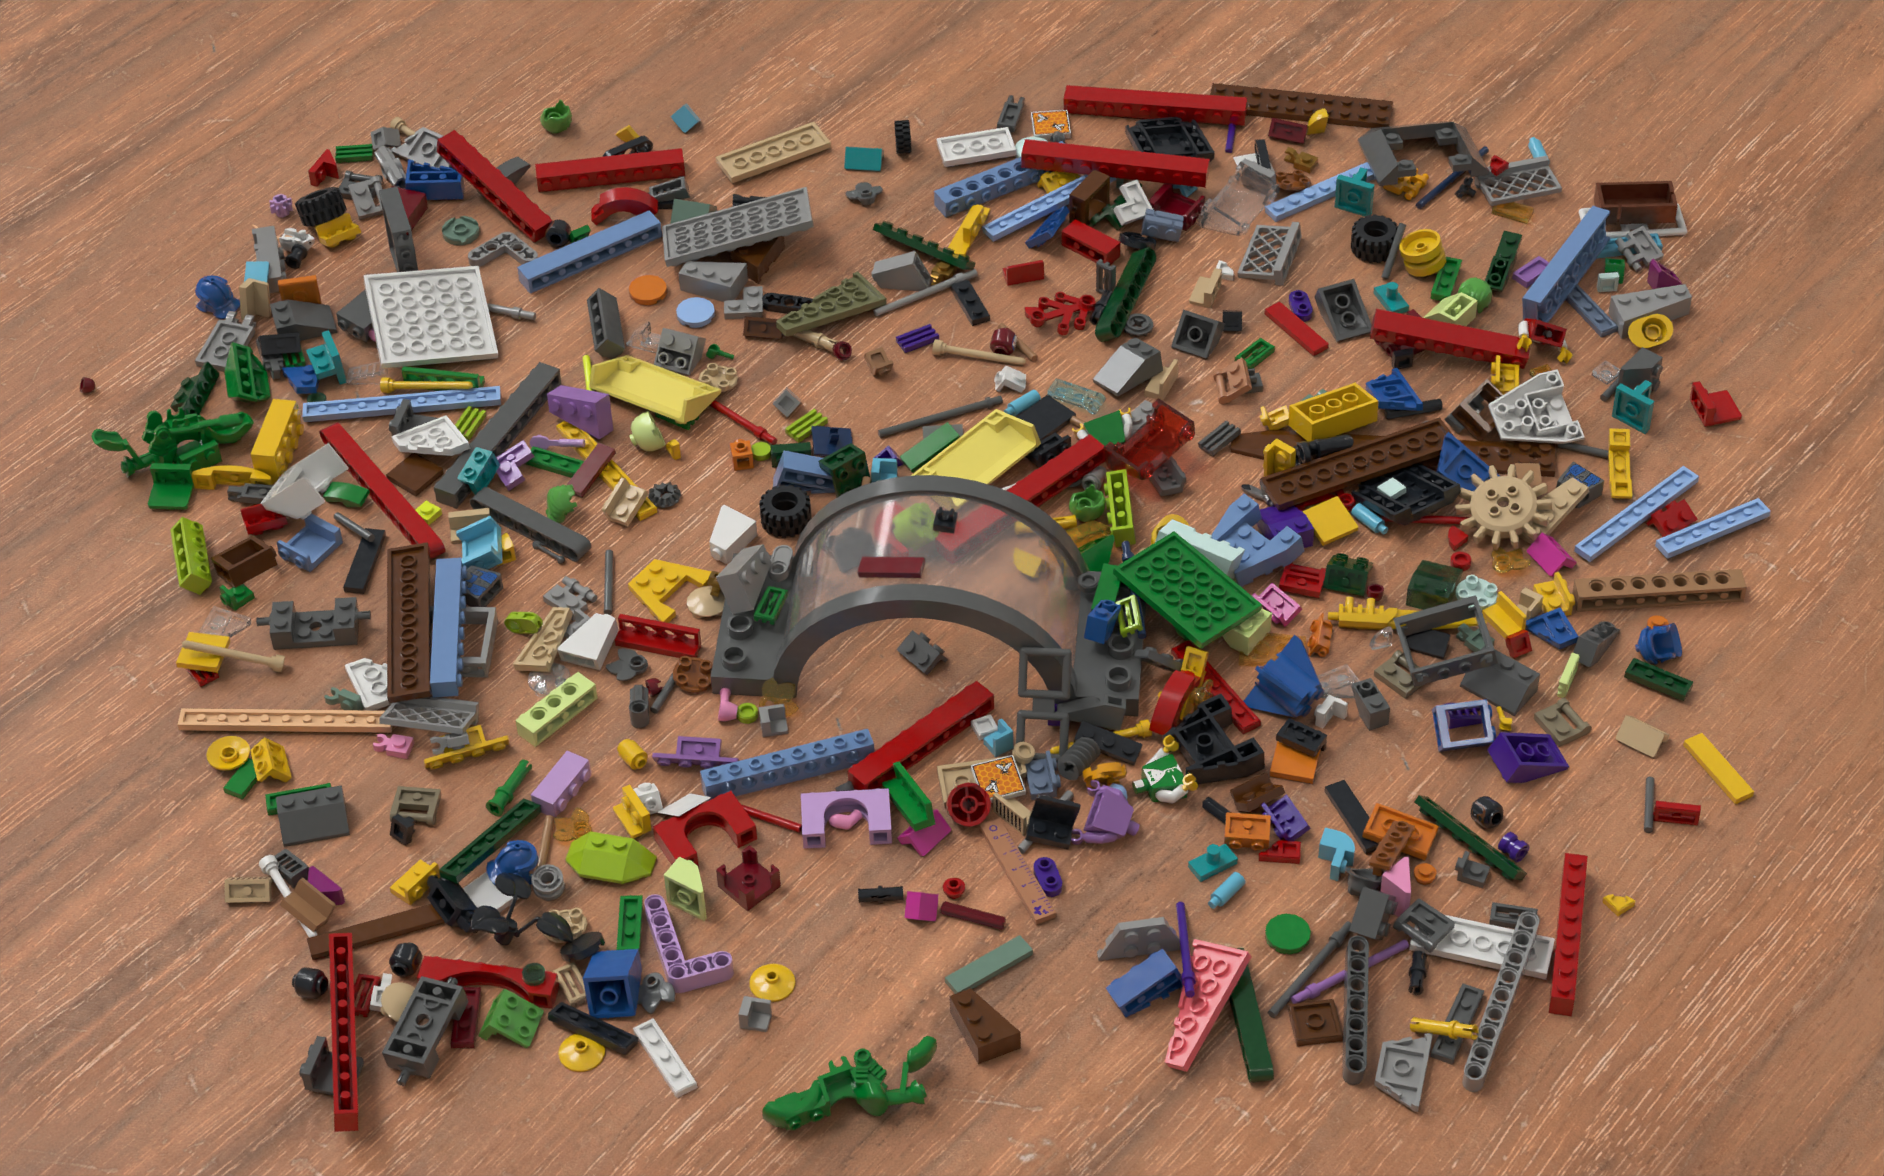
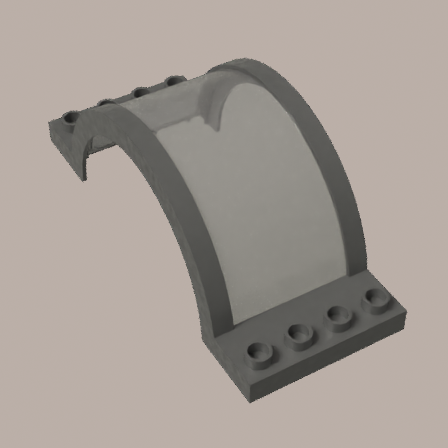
M914 475L880 480L846 492L829 502L807 523L795 546L793 563L788 577L783 581L776 582L771 580L769 573H767L753 610L732 614L726 599L724 602L711 672L712 694H720L722 688H728L731 691L730 695L796 698L798 681L804 665L811 655L831 638L851 628L870 622L897 618H925L953 622L982 631L1001 640L1018 653L1021 647L1070 649L1072 652L1070 698L1068 700L1055 699V704L1100 694H1110L1126 698L1124 716H1138L1142 661L1136 659L1134 655L1136 649H1143L1144 639L1138 638L1137 629L1134 634L1131 635L1129 632L1127 633L1128 636L1124 638L1120 633L1117 618L1112 634L1104 644L1084 638L1087 617L1091 612L1096 591L1093 593L1080 591L1078 588V577L1084 573H1093L1100 579L1101 572L1086 570L1080 551L1071 537L1047 513L1011 492L978 481L949 476ZM939 507H943L945 511L954 509L955 512H958L954 534L933 531L935 514ZM862 557H924L926 561L921 578H859L857 574ZM775 569L773 572L781 573L783 569ZM1121 582L1116 602L1131 596L1129 587ZM768 586L788 590V597L774 625L770 624V621L763 623L762 619L754 621V614ZM774 592L771 593V596H770V598H769V600H768V602H767V604H766V606H765V608H764L762 614H765V612H766V610H767V607H768V605H769V602H770V600L772 599V597H773V595H774ZM1140 598L1145 625L1146 602ZM1130 602L1131 612H1132V617H1133V623L1135 624L1134 615H1133V609H1132V604H1131V602ZM1124 604L1122 605L1126 627H1128L1129 625ZM1028 656V661L1042 677L1047 689L1062 691L1063 657Z

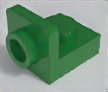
M1605 258L1604 273L1618 272V284H1622L1625 260Z
M244 584L236 588L232 587L231 589H227L224 585L219 587L222 603L225 606H230L234 611L255 598L254 592Z

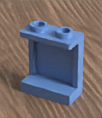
M312 513L304 519L306 526L287 543L281 540L277 542L278 554L282 559L288 560L297 567L309 572L343 543L340 528Z

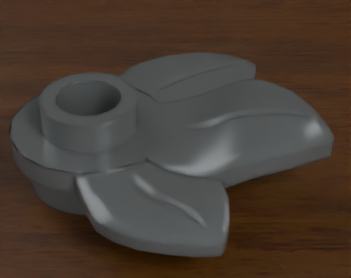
M861 182L856 184L855 190L847 191L845 194L849 199H858L862 205H870L875 202L876 195L881 194L883 189L881 186L872 187L868 182Z
M618 649L619 660L606 665V669L611 674L617 675L618 681L630 680L636 674H642L648 669V661L645 657L638 655L636 651L631 649Z
M656 972L648 974L643 979L642 985L639 987L637 1005L642 1003L643 1008L649 1014H653L661 1000L665 1002L675 1001L674 987L672 984L665 982L663 976Z

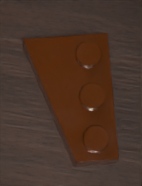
M784 236L775 237L770 241H760L752 246L738 247L730 251L731 263H747L748 278L759 284L763 274L769 271L771 263L775 262L784 250Z
M971 988L949 996L950 1013L978 1064L1021 1049V1032Z

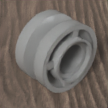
M542 865L532 874V885L534 893L538 898L551 901L560 897L564 892L563 874L558 867Z

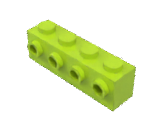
M1123 469L1106 472L1107 483L1104 484L1105 496L1109 495V498H1105L1107 510H1110L1107 513L1108 524H1112V527H1109V534L1114 535L1116 547H1121L1124 541H1129L1130 545L1136 544L1127 471Z
M181 517L170 529L179 587L201 595L212 583L203 525Z

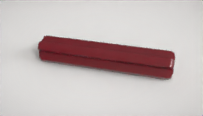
M946 901L941 906V914L1000 930L1004 929L1006 924L1004 916Z

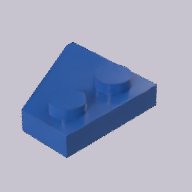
M312 365L305 367H283L284 377L288 378L289 384L294 387L297 394L317 393L320 380L317 379Z

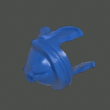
M214 275L205 276L196 285L195 293L200 299L196 308L202 312H212L218 319H225L229 311L236 312L240 306V300L233 297L230 286L227 285L228 281L222 277Z
M1675 623L1665 626H1653V629L1650 626L1644 628L1640 633L1638 644L1635 645L1636 652H1640L1648 663L1655 665L1658 664V660L1662 663L1668 659L1681 657L1682 646Z
M524 840L507 842V846L500 851L496 859L490 860L486 865L489 879L495 885V879L498 874L506 872L521 876L531 885L532 874L529 872L538 864L537 850L530 842Z

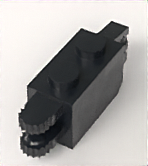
M435 875L429 876L427 885L431 891L427 899L444 922L451 927H459L466 933H477L478 931H471V919L477 907L461 885L442 877L438 879Z

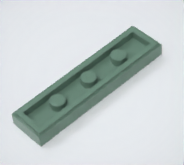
M1019 935L946 976L945 983L955 994L970 988L973 989L1033 955V949Z

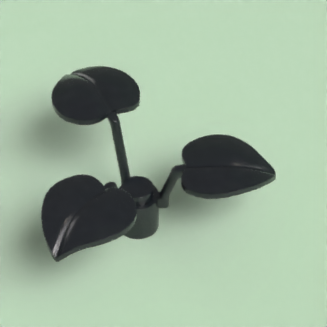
M500 873L495 879V886L502 894L513 896L506 919L500 915L496 908L486 905L479 906L471 919V931H484L494 934V939L501 945H509L514 936L518 938L523 931L536 923L537 929L545 935L569 943L573 942L569 923L562 916L552 912H544L541 917H535L518 930V924L515 920L511 919V915L516 905L517 897L525 900L528 899L531 895V887L524 878L513 873Z

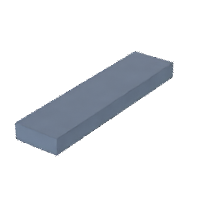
M1576 284L1572 292L1568 294L1566 301L1600 337L1617 332L1618 326Z

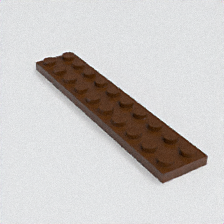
M1212 83L1210 95L1247 97V116L1309 122L1312 114L1317 110L1325 109L1328 114L1327 124L1365 128L1389 127L1393 108V101L1226 85L1222 83Z
M1439 417L1312 460L1308 463L1260 478V485L1279 511L1439 456L1444 436L1448 432L1451 433V431Z
M428 542L387 549V699L389 703L432 697L430 686V547Z

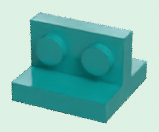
M1360 167L1357 174H1353L1352 178L1339 174L1336 179L1335 208L1361 216H1371L1374 184L1367 182L1368 169Z
M329 330L322 332L325 344L306 350L316 377L320 380L336 375L340 385L347 383L340 355Z
M1645 380L1640 386L1637 385L1634 390L1619 384L1616 387L1612 417L1646 434L1650 430L1655 402L1650 399L1652 383Z

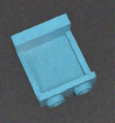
M491 516L456 531V536L462 541V564L467 566V569L470 566H476L488 570L503 563L501 527Z

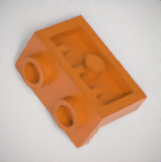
M1226 812L1224 844L1226 843L1227 846L1233 849H1240L1241 847H1248L1258 851L1268 849L1271 815Z

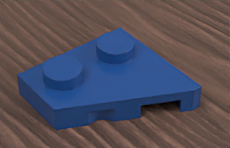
M1561 607L1526 620L1525 630L1558 649L1577 643L1579 636Z

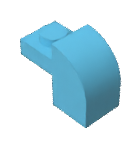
M1325 828L1319 843L1318 858L1332 861L1330 879L1339 881L1341 873L1345 874L1347 865L1353 867L1355 845L1347 834Z

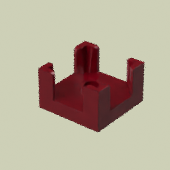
M750 845L741 852L742 863L729 873L726 872L725 864L716 869L718 887L747 912L781 887L779 869L773 864L771 865V872L758 863L757 851Z

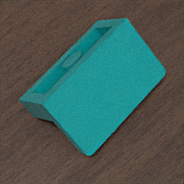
M846 147L844 168L881 171L884 150L880 148Z

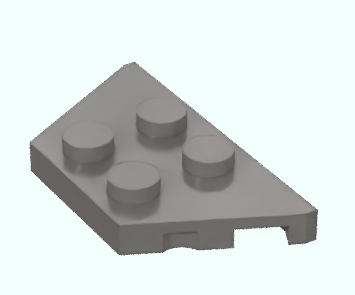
M424 127L416 131L414 135L406 138L403 145L397 149L395 147L391 149L394 155L407 161L408 159L414 160L416 164L423 165L425 162L430 163L431 167H450V164L437 153V139L443 137V135Z
M1164 917L1121 922L1116 925L1113 933L1105 940L1106 946L1104 949L1097 951L1098 961L1152 954L1162 948L1165 952L1181 950L1180 939L1174 928L1169 926L1168 921Z
M1432 1033L1425 1034L1424 1038L1412 1040V1037H1407L1399 1041L1391 1040L1382 1043L1374 1086L1415 1112L1419 1110Z

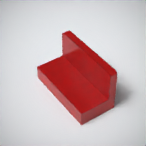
M1043 260L1002 268L1007 286L1044 279Z

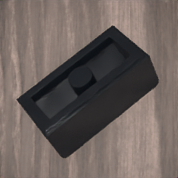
M1430 629L1408 635L1406 640L1411 651L1444 659L1450 644V634Z

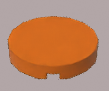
M654 275L640 276L629 285L630 298L641 305L656 304L658 300L661 299L662 301L667 294L665 281Z

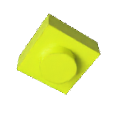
M427 500L415 509L428 525L432 524L442 515L441 508Z

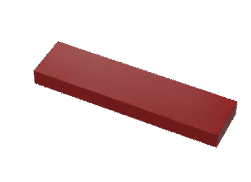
M1280 301L1264 310V314L1312 356L1329 348L1327 341Z

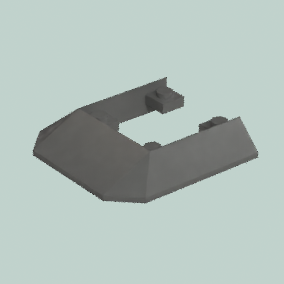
M1439 121L1371 128L1358 138L1361 150L1379 186L1398 184V177L1416 176L1417 169L1413 161L1404 159L1397 162L1392 150L1403 149L1402 140L1435 137L1439 145L1454 144L1459 154L1449 156L1448 161L1453 172L1468 170L1471 177L1489 175L1490 173L1467 129L1455 122Z

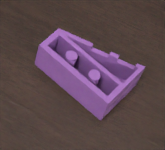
M563 385L547 394L549 412L598 439L613 431L609 394Z

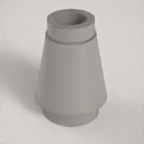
M1098 466L1083 477V488L1086 490V488L1093 484L1095 489L1099 490L1106 476V469L1103 466Z

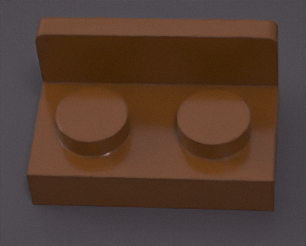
M1262 773L1231 789L1230 793L1237 810L1250 812L1262 806L1261 804L1264 802L1268 803L1285 794L1282 785H1275L1271 782L1268 773Z

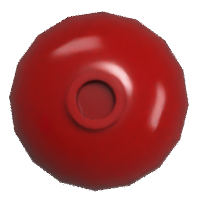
M969 782L959 784L953 788L946 801V809L950 818L960 826L967 827L983 822L986 816H988L991 807L989 794L980 785Z

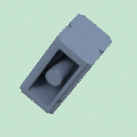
M1146 208L1141 235L1179 242L1183 227V216Z

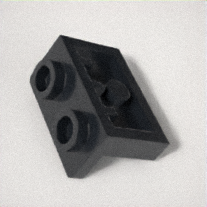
M1288 718L1276 734V740L1315 757L1320 749L1321 751L1326 749L1327 734Z

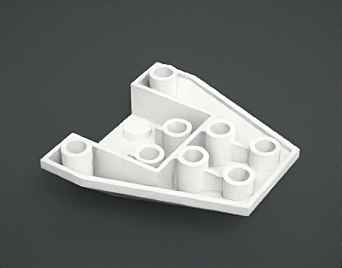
M1558 369L1537 374L1488 405L1501 440L1566 444L1585 438L1579 421H1572L1563 399L1564 384Z

